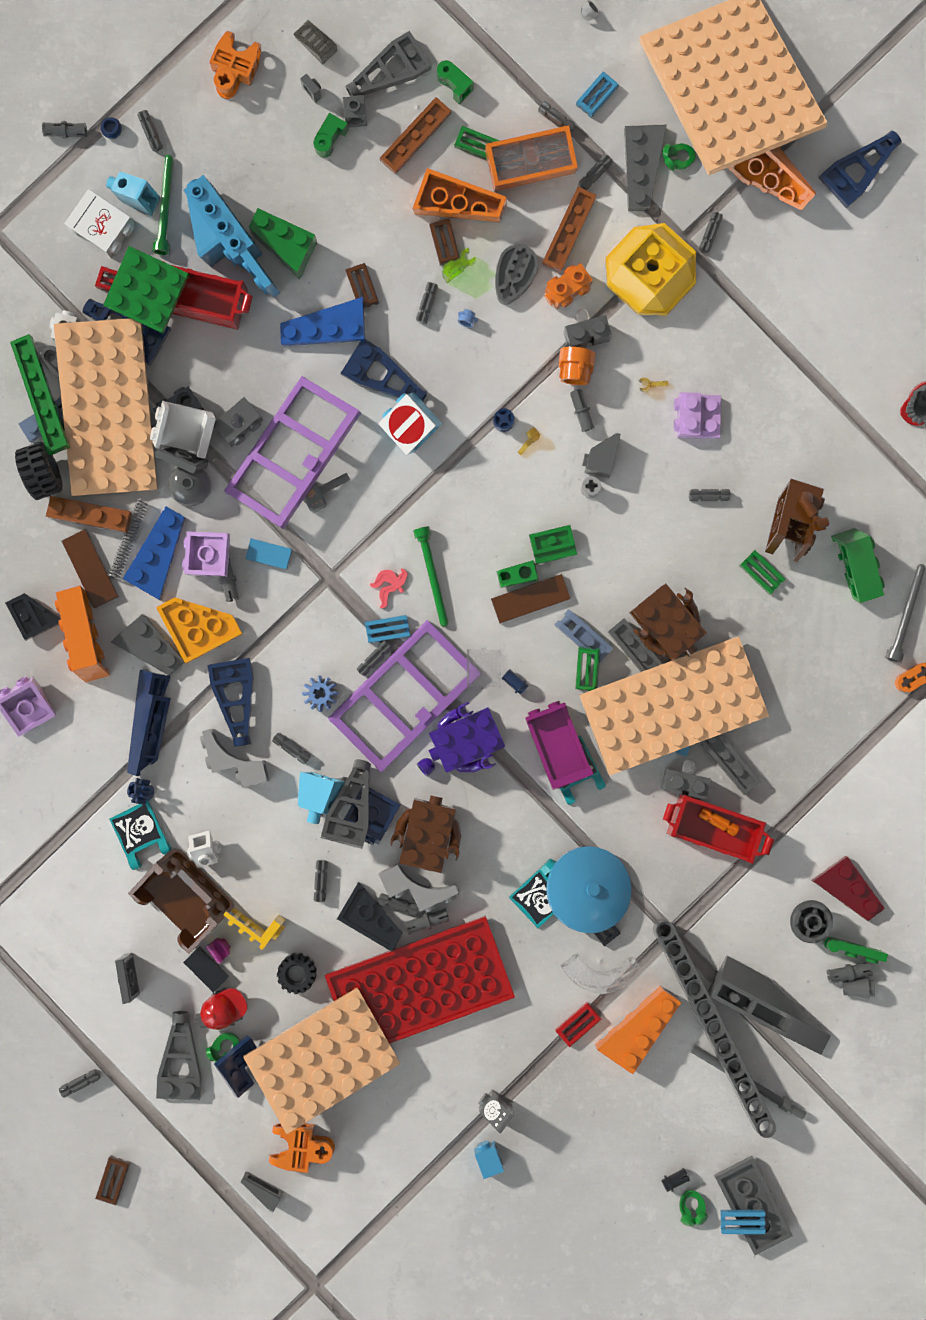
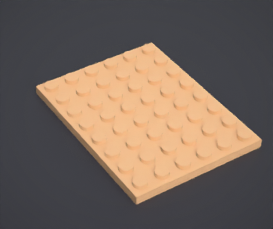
M727 0L640 36L639 42L708 176L819 131L827 126V121L761 0Z

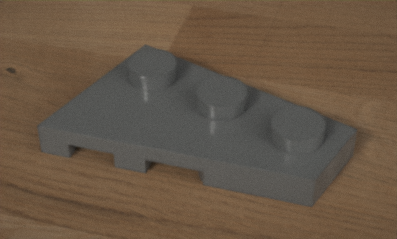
M141 614L111 641V643L169 676L185 663L179 653L144 614Z

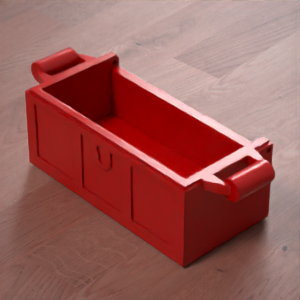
M174 266L187 272L189 277L172 314L238 330L242 313H249L253 299L252 295L247 294L248 289L245 282Z
M679 794L677 803L667 804L662 819L669 824L666 834L752 864L755 856L770 855L775 840L764 831L766 822L683 794ZM706 807L712 813H716L729 820V823L736 824L740 827L738 833L735 836H731L726 833V830L723 831L710 824L708 820H703L699 817L701 809ZM764 835V836H766V839H765V842H764L762 851H761V853H760V852H757V851H758V848H759V845H760L762 836Z

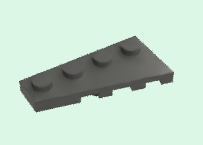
M667 124L625 126L624 128L628 211H648L650 208Z

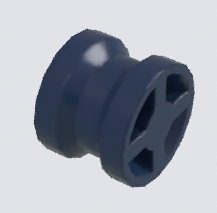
M502 408L495 412L493 424L496 430L507 432L512 429L515 417L511 410Z

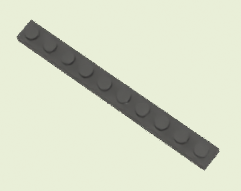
M625 618L608 631V634L640 672L662 665L657 656L648 650L640 637L633 632L634 629ZM722 734L699 742L743 795L749 793L761 782Z

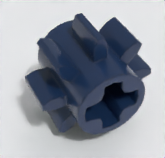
M136 778L135 782L129 784L127 795L132 798L131 803L146 805V801H150L153 798L154 787L149 785L150 780Z

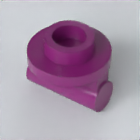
M216 938L206 945V949L218 964L230 955L229 949L231 946L224 938Z

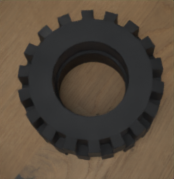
M40 441L16 450L15 462L23 485L32 498L40 500L62 491L63 483L54 456H50L47 453L44 442Z

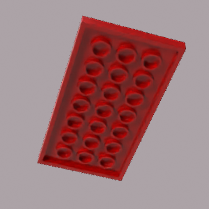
M486 915L395 948L393 952L387 951L324 975L333 1001L358 988L389 1044L515 998Z

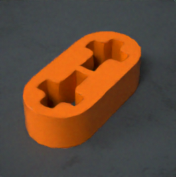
M919 663L897 676L895 680L896 688L901 692H911L925 684L926 676L917 677V674L922 671L921 667L923 669L926 668V663ZM903 678H913V681L908 683L909 688L907 686L902 687Z

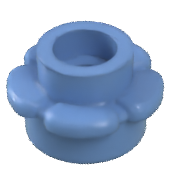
M468 309L458 313V323L464 327L472 328L478 319L475 317L476 314Z

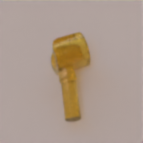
M644 377L639 380L640 383H648L646 388H640L642 392H648L653 387L668 386V381L655 382Z
M535 427L526 432L529 439L518 450L517 453L520 455L540 438V434Z

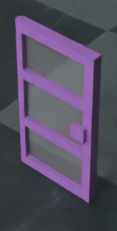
M301 376L224 491L284 529L361 415V412Z
M426 620L328 719L382 772L481 673L430 621Z

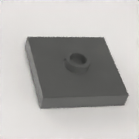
M171 446L159 448L155 454V457L193 474L207 468L209 463L207 459L197 457L192 452Z
M127 953L115 960L122 1004L132 1002L140 994L134 957L132 953Z

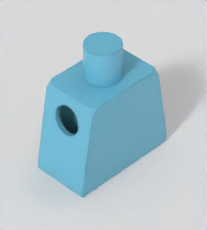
M119 172L116 178L110 176L106 183V187L111 189L121 202L150 216L153 215L161 198L146 180L124 172Z
M300 772L298 806L309 810L307 822L312 824L320 823L321 814H328L345 781L314 772Z

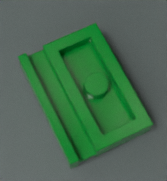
M571 525L529 534L536 565L577 555Z

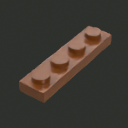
M435 97L383 153L380 161L396 175L452 114V110Z
M577 187L543 259V265L560 273L562 272L594 204L596 194Z
M50 496L46 517L128 533L132 512Z

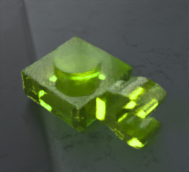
M469 248L461 252L460 259H457L455 262L451 260L444 265L442 277L446 283H449L464 272V269L468 266L475 264V257L470 260L465 258L470 253Z

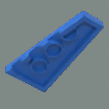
M363 297L280 323L281 345L292 346L365 341Z
M165 506L123 577L125 581L160 601L168 578V571L174 558L176 544H178L185 521L184 516Z

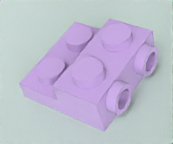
M680 392L678 398L674 399V411H677V419H674L673 428L677 432V438L719 439L721 395Z
M187 531V537L184 539L185 558L182 561L184 574L190 576L227 577L230 534Z
M24 676L16 681L17 686L11 689L5 687L0 690V711L18 737L56 716V712L46 699L45 692L34 676L29 679L27 676Z

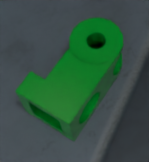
M444 60L438 64V81L453 91V99L460 105L474 90V82L452 62Z
M328 113L313 141L317 155L328 157L332 154L333 145L338 136L341 134L345 137L349 131L347 122Z
M533 560L496 571L500 588L539 580Z

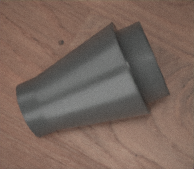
M865 978L843 982V995L870 1000V998L875 997L874 980Z

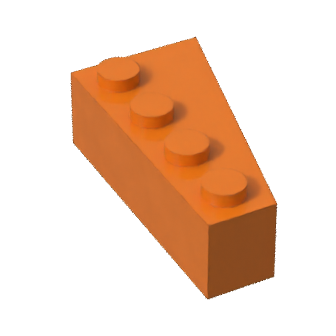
M427 168L412 209L414 214L500 223L507 205V197Z
M76 586L56 592L57 600H55V607L61 616L59 626L65 635L63 645L69 654V659H67L69 670L85 683L110 676L108 668H104L101 661L105 656L99 643L96 642L99 634L95 624L90 621L94 620V616L86 591L81 586Z
M659 986L632 1013L630 1012L622 1022L612 1028L602 1040L600 1039L595 1044L596 1049L631 1074H634L680 1006L681 1001L672 993Z

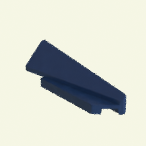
M145 670L139 671L127 773L134 776H140V772L146 766L153 765L158 761L171 698L164 696L171 677L169 675Z

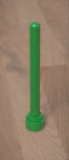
M166 155L164 160L158 238L153 242L152 252L158 255H169L170 244L166 237L173 157L171 155Z
M430 527L418 528L413 530L414 537L421 543L440 625L446 627L448 619L428 541L431 535Z

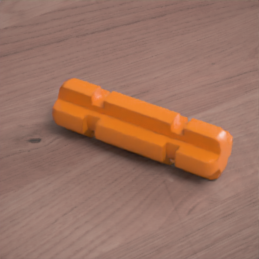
M703 807L699 813L700 818L705 821L708 820L710 824L723 831L726 830V833L731 836H735L739 831V826L732 822L729 823V820L716 813H712L706 807Z

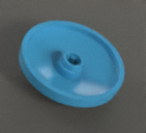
M579 847L562 855L553 865L547 879V899L553 914L566 927L582 933H598L613 927L626 913L631 899V882L625 866L614 854L599 847Z

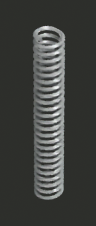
M140 498L137 499L139 502H136V508H133L134 511H132L133 514L128 533H123L125 536L121 540L120 549H117L119 551L116 552L118 555H115V561H113L110 568L112 571H109L111 574H108V576L113 579L115 577L120 578V572L124 568L122 565H125L123 562H126L125 559H128L126 556H129L127 553H130L129 550L132 547L130 543H134L131 540H135L133 537H136L134 534H137V528L140 527L139 525L142 521L140 518H143L141 515H145L142 512H146L144 509H147L145 506H148V504Z

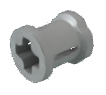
M587 477L581 485L582 495L586 498H594L601 489V483L596 477ZM589 483L596 487L593 492L586 488Z

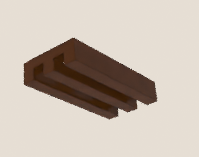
M450 219L430 223L429 227L439 265L442 266L445 263L450 264L452 261H460ZM443 225L447 226L454 256H450ZM435 227L439 228L446 258H442Z
M362 263L345 269L355 299L360 297L351 275L352 272H355L365 300L364 308L379 304L366 264ZM361 269H363L372 294V300H369L359 273Z
M110 1155L95 1199L116 1206L131 1162H125L121 1158L116 1159L114 1158L115 1156ZM115 1164L116 1166L106 1196H103L102 1193L111 1166ZM121 1166L123 1170L114 1198L112 1199L110 1196Z

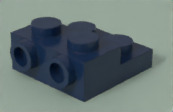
M370 787L368 792V830L365 842L370 845H374V843L379 845L401 804ZM362 788L356 796V800L361 799ZM351 805L343 820L356 823L358 821V808Z

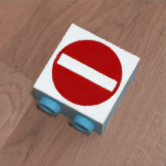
M404 393L397 399L396 402L398 404L393 409H388L382 415L383 419L378 424L402 451L408 455L414 453L442 425V422L415 393Z

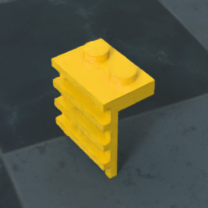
M233 908L231 911L235 914L234 916L227 911L223 914L230 920L228 925L236 924L240 927L238 932L240 934L244 931L251 936L248 940L252 942L256 939L261 943L259 948L262 950L271 939L276 940L285 928L282 924L286 919L280 915L273 920L265 931L236 908ZM249 926H251L252 928H254L256 931H255V932L252 931V930L249 928Z

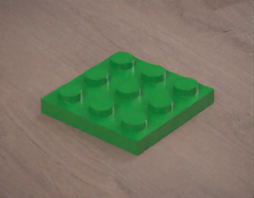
M128 246L103 306L164 334L189 274Z

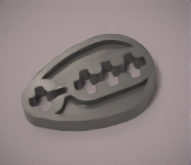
M522 244L511 245L500 255L496 268L495 290L498 301L503 305H509L520 298L530 287L537 274L538 258L535 252L528 246ZM523 251L526 253L525 256L527 258H523L522 267L518 269L519 277H515L513 280L509 272H514L515 265L513 263H518V254H521ZM511 285V297L507 296V298L504 299L503 294L501 292H505L508 286Z

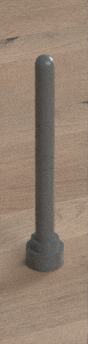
M923 564L917 566L894 644L890 649H887L885 655L886 659L893 662L902 663L904 657L902 645L926 569Z

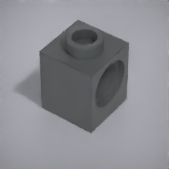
M364 95L343 97L344 117L348 128L367 126Z

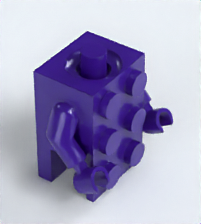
M469 702L461 704L458 708L447 712L438 722V729L429 733L435 747L428 751L433 762L441 760L446 773L454 769L459 773H475L483 769H490L496 765V763H489L488 758L493 756L490 753L506 746L488 707L472 714L473 711L467 712L465 706L470 704Z

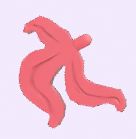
M401 568L402 573L398 577H396L392 570H383L377 575L375 582L370 583V586L373 588H379L384 582L392 584V586L383 587L379 592L380 600L382 601L381 609L387 607L390 592H394L397 589L401 593L404 592L401 586L404 585L408 575L404 569Z

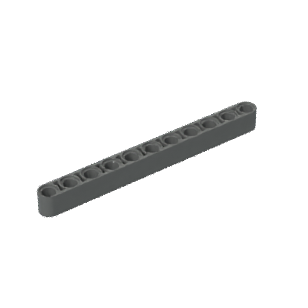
M658 920L653 926L654 935L752 1127L763 1138L772 1137L776 1132L775 1122L674 925L667 920ZM667 924L669 927L668 934L660 935V926ZM675 943L678 945L679 951L675 955H671L669 947ZM683 963H687L689 966L686 974L679 973V967ZM692 983H697L699 986L698 991L691 994L689 986ZM707 1002L708 1010L705 1013H700V1004ZM717 1022L719 1025L718 1030L713 1033L710 1032V1024ZM722 1042H728L729 1045L725 1052L719 1051V1046ZM734 1061L738 1062V1069L731 1072L729 1065ZM748 1081L747 1090L740 1091V1084ZM753 1101H758V1108L750 1111V1104ZM763 1121H768V1128L761 1131L760 1124Z

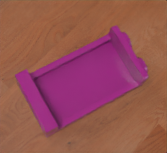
M560 701L549 704V709L540 711V708L528 712L529 716L525 717L552 790L593 776L592 769L588 764L568 713L566 703L561 704Z

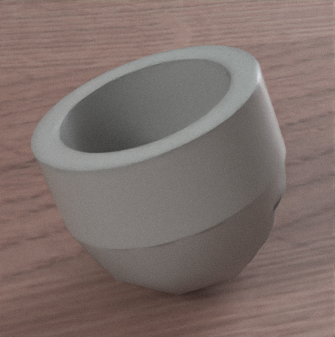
M588 0L581 8V14L585 20H592L599 14V10L594 3Z

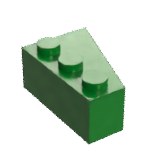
M257 208L249 225L251 234L300 280L317 245L315 234Z
M856 528L832 535V541L838 542L841 554H838L839 561H844L846 569L844 575L852 598L859 603H863L884 596L883 588H885L883 578L879 575L878 568H880V563L874 555L875 542L873 538Z

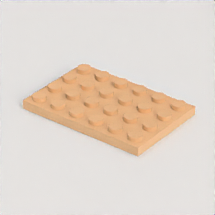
M358 988L353 989L243 1056L286 1134L400 1064Z

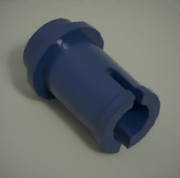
M511 669L501 678L515 690V694L519 693L521 695L529 686L526 680L523 681Z

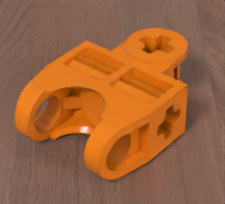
M226 31L223 34L209 61L212 71L216 72L214 84L217 93L224 99L233 98L241 82L251 86L261 57V44L255 41L246 50L236 51L233 47L235 34L230 31Z
M281 1123L273 1125L272 1133L280 1135V1138L285 1139L289 1149L280 1152V1154H270L269 1163L284 1170L308 1173L311 1162L325 1164L330 1161L335 1150V1144L330 1137L314 1135L315 1124L304 1123L286 1134ZM321 1146L324 1147V1150L326 1151L325 1153H321Z

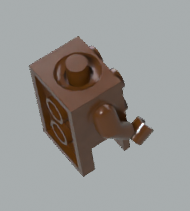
M790 479L778 497L765 549L766 553L774 554L781 542L787 539L795 543L796 552L793 561L798 562L802 556L808 554L816 540V534H813L814 530H826V527L829 526L827 517L821 518V516H818L819 510L822 509L825 498L822 497L823 488Z
M665 583L630 611L629 614L642 628L641 632H638L636 629L633 632L640 637L645 647L658 655H664L670 662L679 657L683 652L688 657L696 652L698 649L694 643L707 632L700 625L701 618L698 607L693 600V593L685 587L686 594L682 596L680 593H677L676 596Z
M430 795L429 801L414 798L412 808L406 809L398 819L394 835H392L390 841L391 846L395 840L400 842L399 848H402L399 864L441 873L445 855L446 859H448V855L453 853L456 855L455 861H457L462 835L459 822L454 818L456 807L443 805V798Z

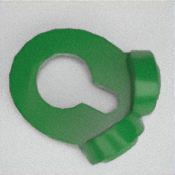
M683 143L673 146L666 144L663 149L665 165L672 171L688 168L695 160L694 149ZM681 150H685L689 154V158L686 161L672 160L670 158L673 155H677Z
M226 1032L219 1035L214 1040L212 1046L206 1048L207 1058L210 1061L217 1062L227 1053L226 1051L222 1056H219L218 1052L221 1049V1042L229 1039L234 1047L239 1043L236 1034Z
M694 1190L684 1192L679 1201V1209L682 1215L680 1221L689 1227L695 1226V1224L697 1226L702 1225L708 1218L703 1197ZM689 1197H694L698 1202V1207L695 1209L697 1215L695 1218L691 1216V1211L686 1207V1200Z

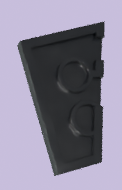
M358 882L337 920L393 952L403 932Z

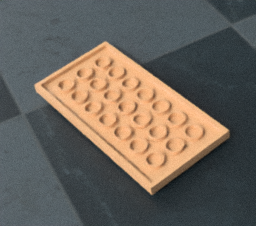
M133 319L54 324L64 428L70 446L67 449L71 495L81 496L158 490L153 440H150L152 422L142 324Z
M739 636L694 652L689 657L686 655L579 695L609 776L769 716Z

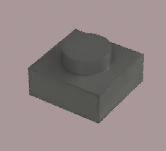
M307 73L300 78L302 88L316 103L322 98L320 84L315 78L311 79Z

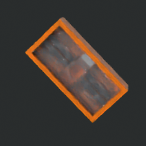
M569 125L487 143L485 147L494 192L575 174L578 169Z

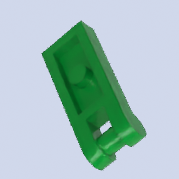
M829 936L823 940L824 947L831 952L843 950L847 956L858 958V955L865 956L866 961L878 964L879 961H887L888 954L878 949Z

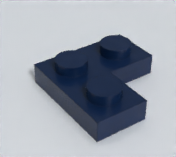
M249 1036L242 1039L214 1063L226 1084L237 1098L255 1084L245 1069L248 1065L243 1056L257 1048Z

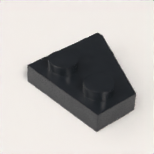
M25 593L5 602L25 641L59 625V620H61V618Z

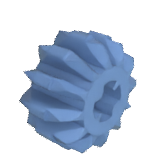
M319 675L318 683H316L314 678H310L312 686L304 684V687L309 689V692H302V695L310 697L304 703L313 702L310 709L314 710L318 704V711L322 712L323 704L328 710L331 709L328 701L336 704L337 700L331 697L332 695H339V692L331 691V689L337 686L336 683L328 686L331 678L327 677L323 683V677ZM325 689L323 692L326 693L325 697L317 699L316 696L318 694H315L316 690Z

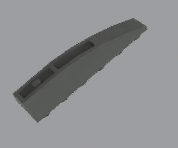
M726 955L708 990L710 997L821 1055L831 1036L765 975Z

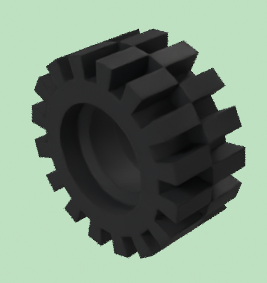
M303 953L288 955L278 967V983L282 985L281 988L283 990H287V993H304L311 988L316 979L317 968L314 966V961H311L309 956H304ZM297 965L304 969L305 977L303 980L296 982L289 977V969L292 966Z

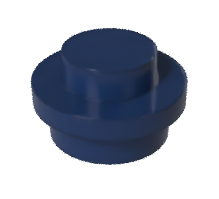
M109 117L103 120L101 132L108 139H116L122 133V125L116 118Z

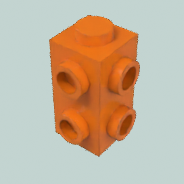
M581 263L577 266L574 264L569 266L564 271V275L559 278L555 276L547 282L546 294L544 296L549 305H554L556 309L561 306L565 308L574 301V297L577 295L583 296L591 290L590 287L593 279Z

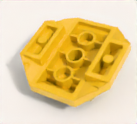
M665 223L633 227L605 258L607 287L638 315L667 316L696 284V251ZM653 264L656 266L657 270L650 271L648 270L647 265Z

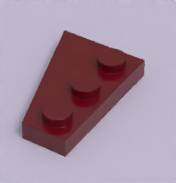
M844 856L811 880L866 921H869L885 909L848 856Z

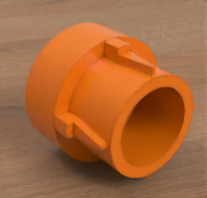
M580 347L561 348L558 363L560 381L577 386L589 384L591 374H593L596 353Z

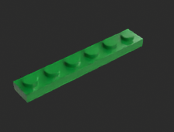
M28 334L11 341L10 344L47 453L51 456L70 448L33 337Z

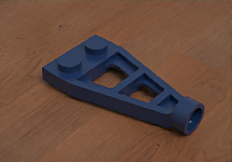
M891 130L880 139L834 162L819 176V179L847 209L865 192L891 152L902 143V140L895 131ZM871 150H875L881 156L874 166H871L864 158V155ZM854 163H859L865 170V175L858 183H855L845 172V169Z
M91 298L87 300L82 311L83 314L93 318L95 321L107 320L111 313L121 316L123 319H130ZM143 325L145 328L143 331V341L147 364L151 365L171 331L169 326L166 327L163 334Z
M366 339L365 341H360L341 371L342 376L358 386L397 398L404 393L410 394L416 391L415 394L423 402L428 393L421 387H418L381 348ZM375 361H379L387 369V374L381 381L367 376V372ZM392 375H397L405 382L402 390L397 391L387 386Z
M251 658L207 665L210 685L233 737L234 747L250 745L249 730L254 684ZM240 682L243 685L241 699L233 702L229 701L225 695L224 686L229 683ZM242 705L244 708V719L241 722L235 723L230 714V707ZM239 733L244 734L243 737H237Z

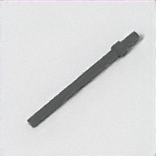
M696 1045L692 1047V1054L724 1072L716 1057ZM729 1066L731 1072L736 1071V1069ZM748 1081L742 1082V1084L748 1087ZM754 1081L760 1095L777 1104L778 1108L787 1113L789 1111L798 1118L804 1119L806 1112L792 1104L793 1102L790 1099L782 1098Z

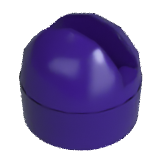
M424 758L417 763L418 768L426 777L435 770V764L430 758Z

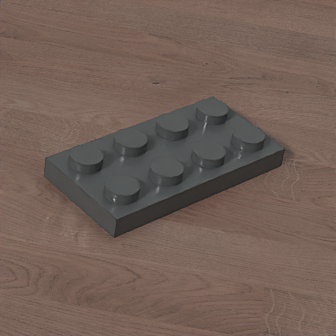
M753 1156L714 1175L731 1210L765 1211V1234H744L754 1255L793 1236ZM735 1217L736 1220H759V1217ZM739 1225L740 1227H759V1225Z

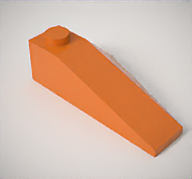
M780 147L728 167L743 183L753 185L766 194L770 193L778 197L779 200L800 210L817 194Z

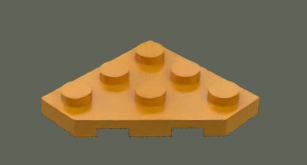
M175 597L156 607L185 664L243 634L234 616Z

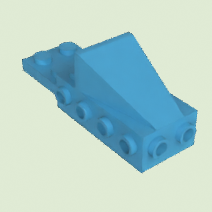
M204 175L190 181L187 184V188L183 191L187 196L198 256L210 267H213L224 257H227L234 266L238 264L242 269L245 268L253 278L256 277L253 280L266 295L270 293L273 297H276L281 292L257 261V258L263 253L219 192Z

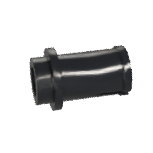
M684 1168L668 1177L665 1175L664 1179L661 1180L667 1192H674V1188L690 1181Z

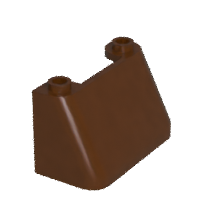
M172 849L158 860L128 893L137 904L148 905L150 902H153L181 930L177 936L179 946L188 954L225 918L223 914L226 911L230 913L234 908L232 900L179 849Z

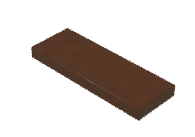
M86 529L61 541L93 608H97L119 597Z
M560 574L491 598L499 624L567 601L570 599L563 576Z

